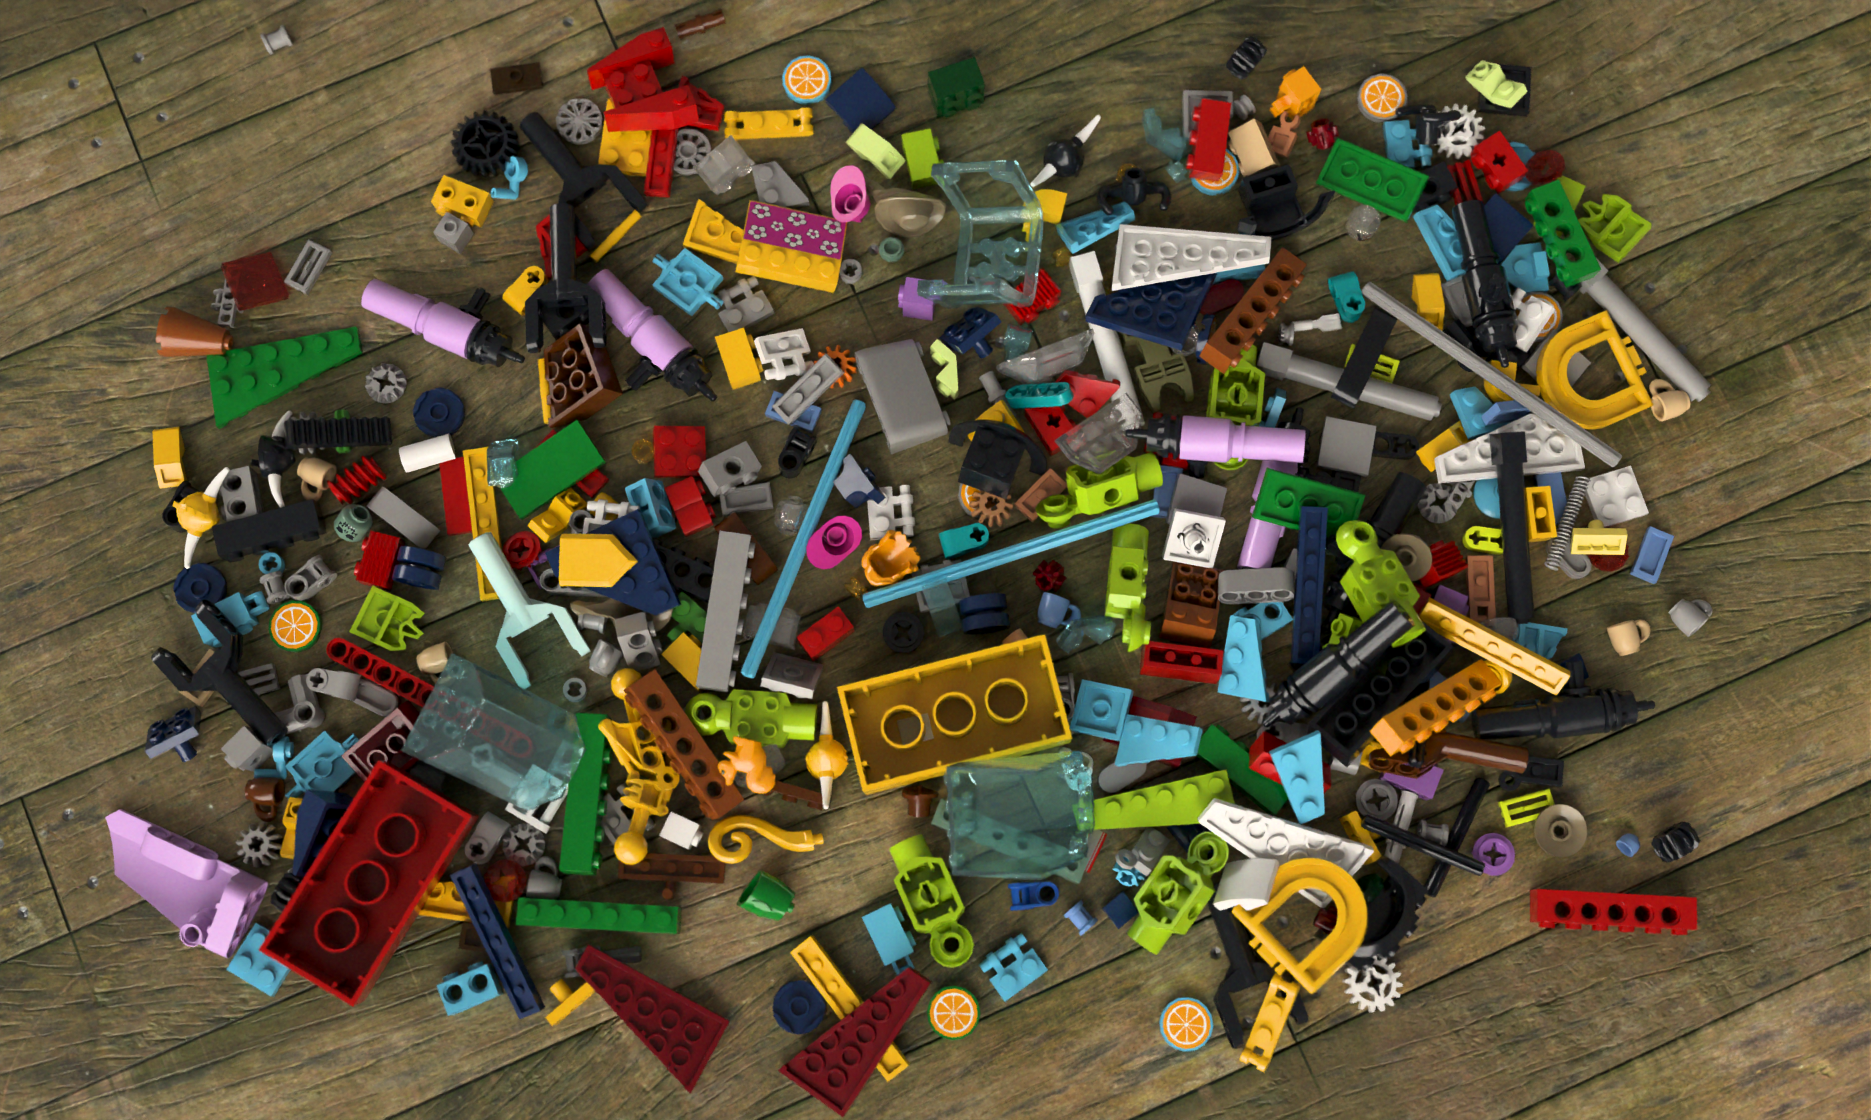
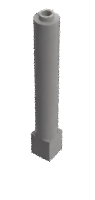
M1597 259L1601 270L1594 278L1578 283L1582 285L1579 291L1582 294L1587 292L1604 311L1607 310L1610 317L1676 387L1688 394L1691 402L1695 399L1700 402L1710 393L1708 388L1711 384L1606 275L1609 271Z
M1263 342L1257 357L1256 368L1264 372L1265 376L1281 381L1286 378L1330 392L1334 391L1344 369L1292 354L1293 350ZM1369 377L1359 400L1429 421L1433 417H1438L1442 403L1438 402V396L1373 377Z

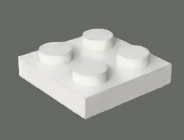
M1631 466L1590 478V485L1587 486L1588 489H1586L1585 497L1594 520H1601L1604 528L1645 516L1649 513Z

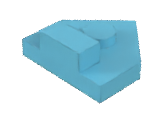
M1541 242L1516 245L1501 264V266L1505 267L1508 284L1514 287L1515 291L1517 288H1520L1526 294L1530 292L1547 293L1549 291L1547 277L1550 273L1546 251H1542Z

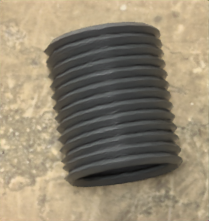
M421 759L416 761L409 773L442 794L451 776L449 771L423 760L421 761Z

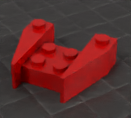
M664 27L638 35L587 69L591 90L605 86L613 109L603 112L608 132L677 129L699 122L696 102L689 86L685 85L663 92L654 70L675 64L672 45Z

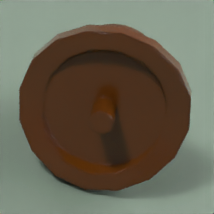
M923 785L908 786L902 789V797L908 801V815L913 817L930 816L931 803L933 798L938 797V792L925 788Z

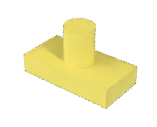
M1597 519L1590 521L1588 528H1573L1570 543L1571 554L1624 555L1627 530L1626 528H1604L1603 522Z

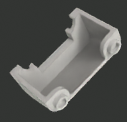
M908 339L854 352L858 371L862 374V379L867 386L891 455L948 434L947 426L951 425L946 410L941 411L921 360L924 354L919 342L915 343L913 339Z

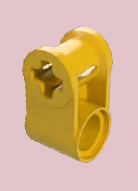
M530 266L506 289L502 299L523 316L525 315V301L536 289L546 285L549 279L540 267ZM533 279H540V281L536 283L535 281H533Z

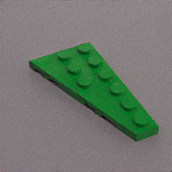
M357 326L228 350L222 355H206L216 427L221 429L227 426L228 422L238 417L242 418L258 406L266 405L298 388L305 381L319 377L320 373L332 367L336 368L362 354L360 332Z

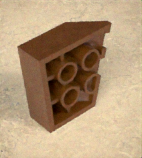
M577 325L544 349L545 379L549 381L550 395H547V405L551 406V418H548V426L550 428L570 424L575 420H587L623 394L606 347H594L593 338L589 333V326Z

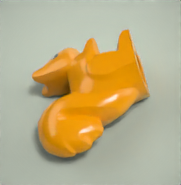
M734 736L733 741L737 744L735 752H724V755L730 760H722L718 763V770L726 779V784L728 786L731 785L737 772L740 771L747 773L746 784L752 792L757 794L769 792L775 785V774L772 767L766 766L767 757L761 742Z

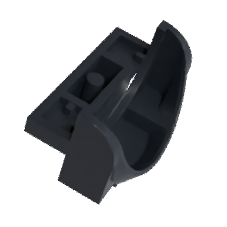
M1384 855L1376 863L1389 876L1366 901L1368 924L1364 939L1355 954L1345 963L1354 972H1360L1361 969L1366 971L1375 961L1372 956L1376 955L1379 959H1385L1387 956L1392 958L1401 946L1398 943L1404 936L1406 938L1410 937L1418 926L1415 923L1419 917L1415 914V910H1418L1427 899L1424 895L1428 892V889L1398 863ZM1390 895L1396 896V902L1390 898ZM1319 928L1313 936L1322 942L1329 935Z

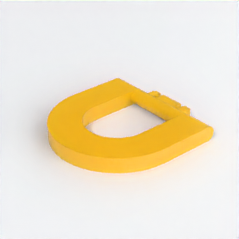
M1607 310L1559 331L1546 342L1539 354L1536 378L1543 400L1583 429L1607 427L1654 405L1640 378V375H1644L1647 372L1644 367L1636 368V366L1642 364L1634 345L1626 347L1627 344L1632 342L1630 337L1627 336L1621 339ZM1607 340L1630 387L1601 400L1585 399L1573 390L1568 381L1567 366L1569 360L1575 353Z
M1301 858L1280 865L1268 904L1246 910L1241 904H1238L1232 910V913L1255 936L1249 944L1254 949L1260 943L1262 944L1257 950L1260 956L1271 967L1280 962L1281 964L1275 971L1281 975L1287 969L1311 994L1315 993L1355 954L1364 939L1368 924L1366 902L1356 881L1338 865L1317 858ZM1308 888L1318 889L1327 893L1336 903L1338 910L1337 923L1331 934L1299 963L1262 923L1297 891Z

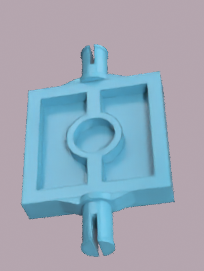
M684 248L676 258L670 261L660 254L653 258V263L663 269L660 277L653 283L654 289L690 316H693L705 302H708L716 309L722 306L723 300L713 293L724 280L723 276L689 250Z
M323 731L285 766L293 775L297 784L285 796L288 799L289 797L298 798L303 792L306 793L307 789L337 792L356 775V772L341 755L360 739L352 733L341 744L327 731Z

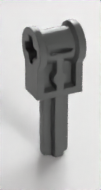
M600 945V946H593V947L597 948L598 950L602 951L601 945ZM640 946L602 951L624 964L640 962L642 960ZM586 948L562 951V955L565 956L567 972L564 974L565 978L581 976L575 970L574 956L577 966Z

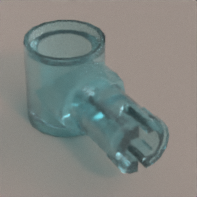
M1008 324L1003 342L1006 355L1002 373L1016 376L1021 355L1028 351L1033 333L1032 329Z

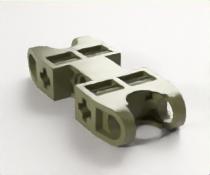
M1118 332L1124 348L1136 344L1143 365L1135 367L1133 375L1140 395L1152 413L1161 411L1158 398L1160 397V392L1167 388L1174 389L1179 396L1182 395L1186 403L1193 401L1194 392L1191 373L1183 352L1171 355L1168 346Z

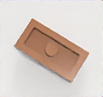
M1050 468L1015 502L1014 506L1033 523L1039 517L1035 509L1037 504L1049 496L1061 495L1068 488L1067 483Z

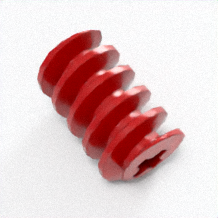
M361 456L363 465L353 462V472L344 468L346 477L343 478L336 474V484L327 480L330 490L343 506V500L349 504L353 503L351 495L357 498L362 496L360 488L366 492L370 491L368 482L377 486L379 484L377 476L383 480L387 479L386 474L372 456L370 460Z

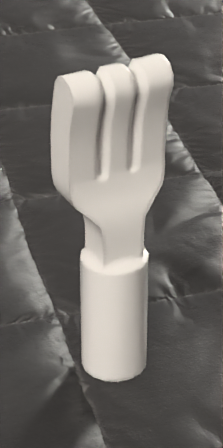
M1339 313L1324 315L1318 320L1291 322L1294 323V331L1319 328L1321 331L1326 332L1342 329Z

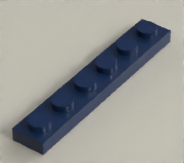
M1300 506L1291 663L1305 664L1320 649L1328 512L1326 507Z
M474 863L451 874L450 877L519 1020L544 1009L545 1005L477 864Z

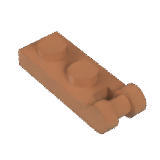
M1466 556L1465 563L1468 564V568L1465 569L1466 595L1468 596L1467 605H1469L1467 617L1481 625H1485L1487 628H1495L1496 608L1493 556ZM1477 608H1485V615H1478Z

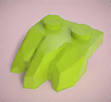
M1603 194L1602 205L1592 201L1582 204L1589 218L1582 217L1578 221L1593 245L1599 251L1619 263L1651 229L1652 224L1631 210L1632 205L1619 196Z
M372 586L349 633L390 651L406 650V644L403 640L404 636L418 639L424 634L413 624L412 620L414 618H421L425 613L413 603Z

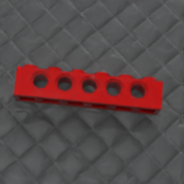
M1533 889L1530 890V922H1538V927L1555 928V923L1565 924V929L1580 930L1582 925H1591V930L1608 931V926L1618 927V932H1635V928H1644L1645 933L1661 934V929H1671V935H1688V930H1697V898ZM1558 902L1563 904L1565 908V913L1562 917L1558 916L1555 911V906ZM1584 904L1591 908L1589 918L1584 917L1582 914ZM1611 905L1617 909L1618 915L1616 919H1612L1609 916L1608 910ZM1637 907H1640L1644 912V917L1641 921L1635 916ZM1664 908L1670 912V920L1668 922H1665L1662 918Z

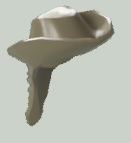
M864 174L866 189L877 202L874 208L876 219L885 230L901 237H919L934 229L944 217L946 204L937 197L907 189H885Z
M612 598L601 602L577 600L570 604L571 610L577 615L591 614L611 618L614 626L615 619L644 612ZM673 609L659 616L645 612L648 621L653 620L656 632L660 631L670 621Z

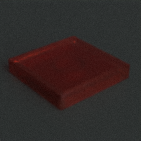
M271 252L221 263L222 272L239 311L288 299L289 294Z

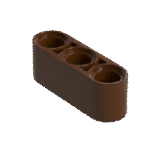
M735 512L714 526L718 535L720 531L751 535V543L756 544L754 558H748L747 568H752L751 578L757 586L778 571L773 561Z

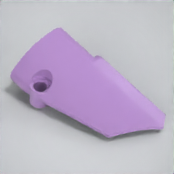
M119 809L106 816L113 846L115 875L180 929V939L185 945L193 947L200 944L214 953L229 958L250 927L263 900L268 882L219 860L216 852L125 810Z

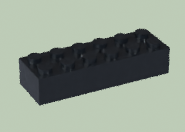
M1423 621L1422 623L1426 630L1421 635L1401 646L1392 647L1390 645L1369 662L1367 669L1361 668L1359 670V678L1330 700L1308 723L1307 734L1318 730L1321 734V746L1344 766L1348 767L1375 739L1370 730L1384 716L1408 703L1450 658L1454 646Z

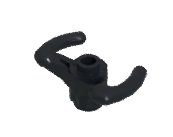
M1430 104L1402 106L1395 110L1397 116L1416 114L1415 139H1418V144L1423 145L1438 144V139L1441 138V127L1451 121L1459 120L1461 117V113L1457 110L1437 113L1436 106Z
M1129 168L1125 171L1122 182L1111 186H1103L1099 189L1097 203L1100 209L1110 216L1113 214L1114 209L1108 204L1106 200L1108 197H1122L1124 202L1136 206L1146 200V195L1158 193L1162 195L1159 208L1162 211H1166L1171 204V193L1165 183L1147 181V175H1145L1142 169Z

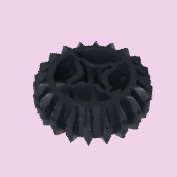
M485 110L482 116H479L474 111V118L470 119L465 116L466 123H458L457 125L460 131H453L455 139L451 140V145L454 148L452 154L454 157H457L458 165H463L464 171H471L476 177L480 172L485 178H487L488 172H492L493 176H497L496 170L506 171L505 162L511 163L510 157H517L518 153L515 149L519 148V142L516 140L518 139V134L516 131H513V124L507 123L508 121L504 116L499 118L495 111L490 117ZM485 129H494L499 131L500 133H489L486 132ZM483 137H485V139H486V141H487V143H488V145H486V147H487V152H486V150H485V148H484V146H483V143H484ZM501 148V150L494 156L495 152ZM470 155H482L486 159H476L471 157Z

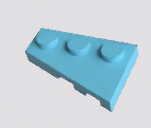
M1121 202L1111 206L1114 212L1110 216L1106 215L1102 210H1098L1056 224L1057 232L1073 254L1119 229L1120 224L1127 225L1134 221V211L1128 203Z
M1438 204L1417 212L1413 218L1446 281L1465 274L1466 271L1461 268L1463 258L1454 221Z
M1317 730L1269 751L1300 825L1325 814L1321 734Z

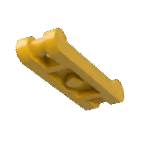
M804 107L798 110L726 111L724 113V121L727 123V128L724 130L725 138L736 140L811 136L814 134L813 125H811L813 110ZM801 120V125L794 126V121ZM737 123H744V128L738 129Z
M1277 973L1274 974L1247 1044L1240 1056V1061L1246 1064L1250 1062L1256 1065L1257 1069L1262 1072L1267 1070L1301 984L1294 981L1290 983L1284 980L1283 976ZM1279 989L1287 993L1286 998L1277 995ZM1256 1046L1264 1049L1262 1056L1254 1053Z

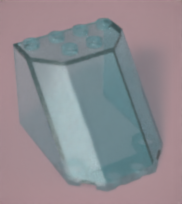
M452 653L401 751L522 809L530 811L538 808V805L549 801L553 802L563 797L567 790L568 782L572 780L579 766L578 763L586 752V746L578 728L580 725L576 715Z
M1081 751L966 761L947 766L944 780L948 792L946 810L949 813V826L947 834L951 846L949 863L952 866V875L1042 880L1085 858L1088 851V835L1093 834L1095 827L1092 771L1089 767H1084V757Z

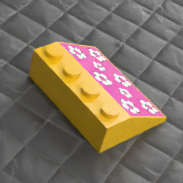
M749 200L735 272L834 293L842 261L847 222L842 223L831 217Z

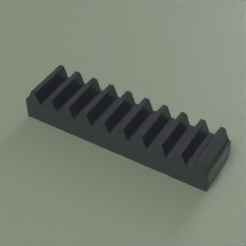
M377 416L372 418L362 417L361 419L356 417L347 419L343 417L341 419L331 418L329 420L325 418L319 420L314 418L309 420L299 419L296 421L289 419L284 422L286 449L388 446L392 444L391 422L388 416L382 418Z

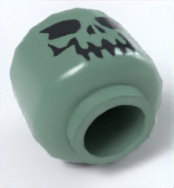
M349 504L340 511L333 524L334 530L340 538L349 542H358L371 529L373 521L369 511L364 506Z

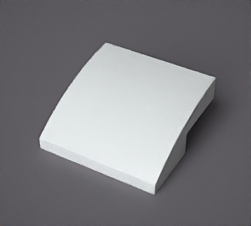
M1255 858L1227 863L1213 904L1219 910L1241 904L1246 910L1268 904L1279 862L1275 859Z

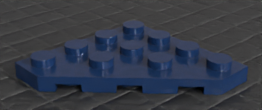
M1217 273L1120 289L1118 292L1107 296L1105 293L1095 296L1086 314V322L1182 351Z
M637 509L586 533L613 534L638 562L613 587H581L656 616L681 605L641 510ZM560 546L545 552L553 573L558 578Z

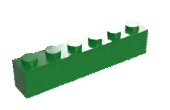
M576 713L559 870L564 874L596 876L597 869H600L602 865V853H599L600 842L604 841L605 828L601 826V819L607 813V800H603V797H605V790H608L610 786V775L607 774V767L612 762L613 751L610 748L608 739L599 730L598 724L604 719L612 720L607 714Z
M518 898L516 925L680 934L682 908L674 906Z

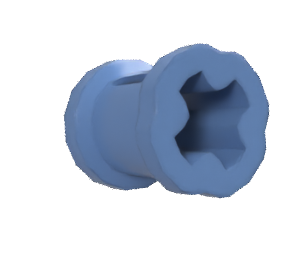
M1082 900L1063 915L1065 918H1069L1079 929L1078 933L1080 935H1083L1098 921L1096 917L1093 918L1083 907Z

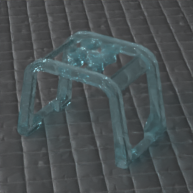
M1017 160L933 164L931 176L945 192L959 214V242L954 284L948 285L943 280H918V296L946 308H959L961 305L978 304L1031 306L1037 290L1043 235V211L1038 197ZM989 172L995 180L1012 183L1026 206L971 208L956 182L960 181L959 173ZM1030 223L1028 242H1017L1014 238H1007L1004 241H992L986 238L981 240L980 243H972L973 224ZM1021 252H1027L1026 265L1015 266L1011 262H1006L1005 254L1011 258H1016ZM970 253H982L985 257L990 258L991 265L987 262H982L977 267H969ZM1018 276H1025L1023 292L1017 291L1001 278L1012 282ZM968 277L980 278L976 279V284H967Z

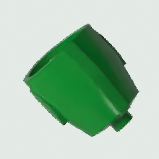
M760 870L746 886L736 905L750 913H754L758 917L779 921L786 912L791 913L795 904L792 903V900L795 897V892L779 878Z

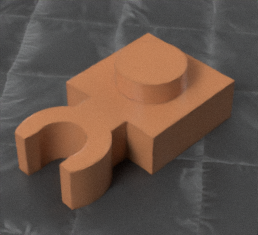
M1284 111L1280 116V128L1273 126L1268 139L1275 155L1288 159L1298 137L1292 131L1300 125V117L1296 115L1294 120L1288 123L1286 122L1288 113Z

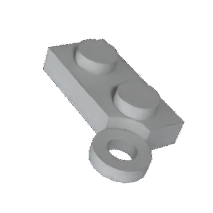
M1147 827L1131 851L1127 849L1118 851L1115 857L1116 862L1124 869L1129 870L1134 867L1145 876H1148L1170 840L1153 827ZM1123 856L1128 858L1129 862L1125 861Z

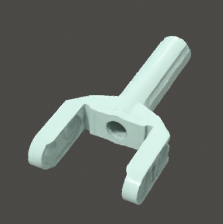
M486 532L470 541L468 546L506 609L496 648L522 691L530 687L531 682L527 669L508 639L510 636L512 638L549 618V614L553 613L573 649L577 650L581 656L591 652L567 608L529 598L491 532Z

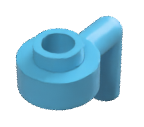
M511 156V163L505 162L506 170L504 173L506 179L510 181L509 189L492 188L490 191L492 198L517 199L519 197L520 182L528 174V165L522 157Z
M284 736L282 740L273 745V759L276 762V769H255L254 778L276 777L284 780L287 777V768L285 766L288 759L292 758L294 754V743L290 742L288 736Z

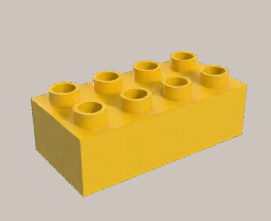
M1045 634L837 687L862 791L866 795L1069 744L1072 740ZM928 713L934 739L923 741L926 728L921 715ZM916 716L921 722L920 734L912 743L903 745L897 721Z

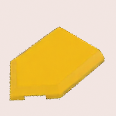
M561 534L559 553L560 586L613 587L638 562L613 534Z

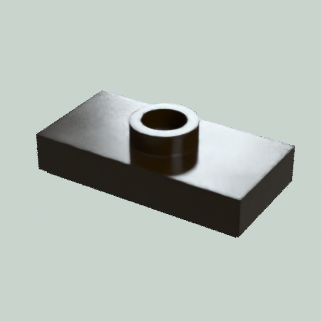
M539 62L490 69L494 95L543 89Z

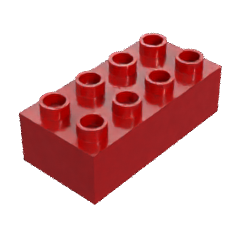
M378 760L258 951L353 1007L364 1002L479 818V815L394 764Z

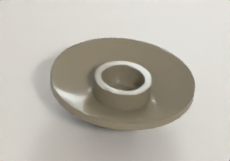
M1397 534L1388 538L1381 546L1383 550L1395 552L1411 581L1422 578L1431 567L1432 552L1427 543L1415 535ZM1407 551L1411 553V555L1405 556L1402 552Z
M1556 804L1545 808L1538 815L1534 825V834L1538 845L1543 851L1555 857H1568L1577 853L1585 844L1587 825L1581 813L1575 808L1564 804ZM1556 826H1560L1562 830L1558 836L1554 833Z

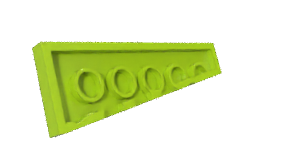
M1224 769L1072 804L1077 829L1081 831L1201 824L1198 822V817L1214 798L1232 804L1235 803L1227 770Z

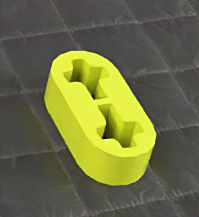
M1473 526L1463 534L1462 543L1468 550L1496 555L1503 554V548H1499L1498 543L1490 542L1491 540H1497L1500 536L1502 537L1501 529ZM1477 533V538L1485 539V541H1479L1475 545L1469 537Z

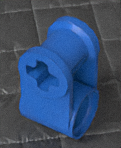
M1052 882L1008 884V888L1011 889L1012 898L1010 911L1051 906L1056 903L1059 897V890ZM1045 886L1051 887L1055 892L1054 898L1048 902L1043 901L1039 895L1040 890ZM1019 890L1022 892V903H1020Z

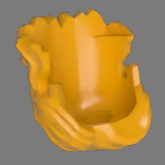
M889 530L880 539L878 544L871 545L864 553L862 567L865 569V576L871 585L876 587L898 583L905 575L919 570L917 564L921 560V556L918 552H915L917 550L915 546L909 547L912 541L907 539L906 534H902L901 531Z

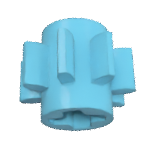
M1123 856V859L1129 862V859ZM1117 862L1113 867V870L1118 872L1116 879L1125 886H1133L1134 884L1139 886L1141 880H1144L1146 877L1134 867L1129 870L1124 869Z

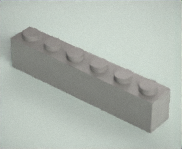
M726 531L719 532L696 682L698 689L728 693L729 686L734 687L736 671H732L733 660L738 661L740 645L735 644L737 635H742L744 620L739 619L741 609H746L748 594H744L743 591L745 583L750 584L752 568H747L748 558H754L756 544L751 543V535Z

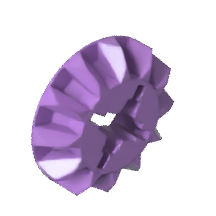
M1497 833L1482 835L1475 841L1471 852L1474 859L1485 863L1483 873L1491 876L1507 872L1512 867L1515 859V851L1511 842L1503 835ZM1492 847H1494L1496 853L1503 855L1495 858L1494 862H1491L1489 856L1483 855V853L1491 851Z

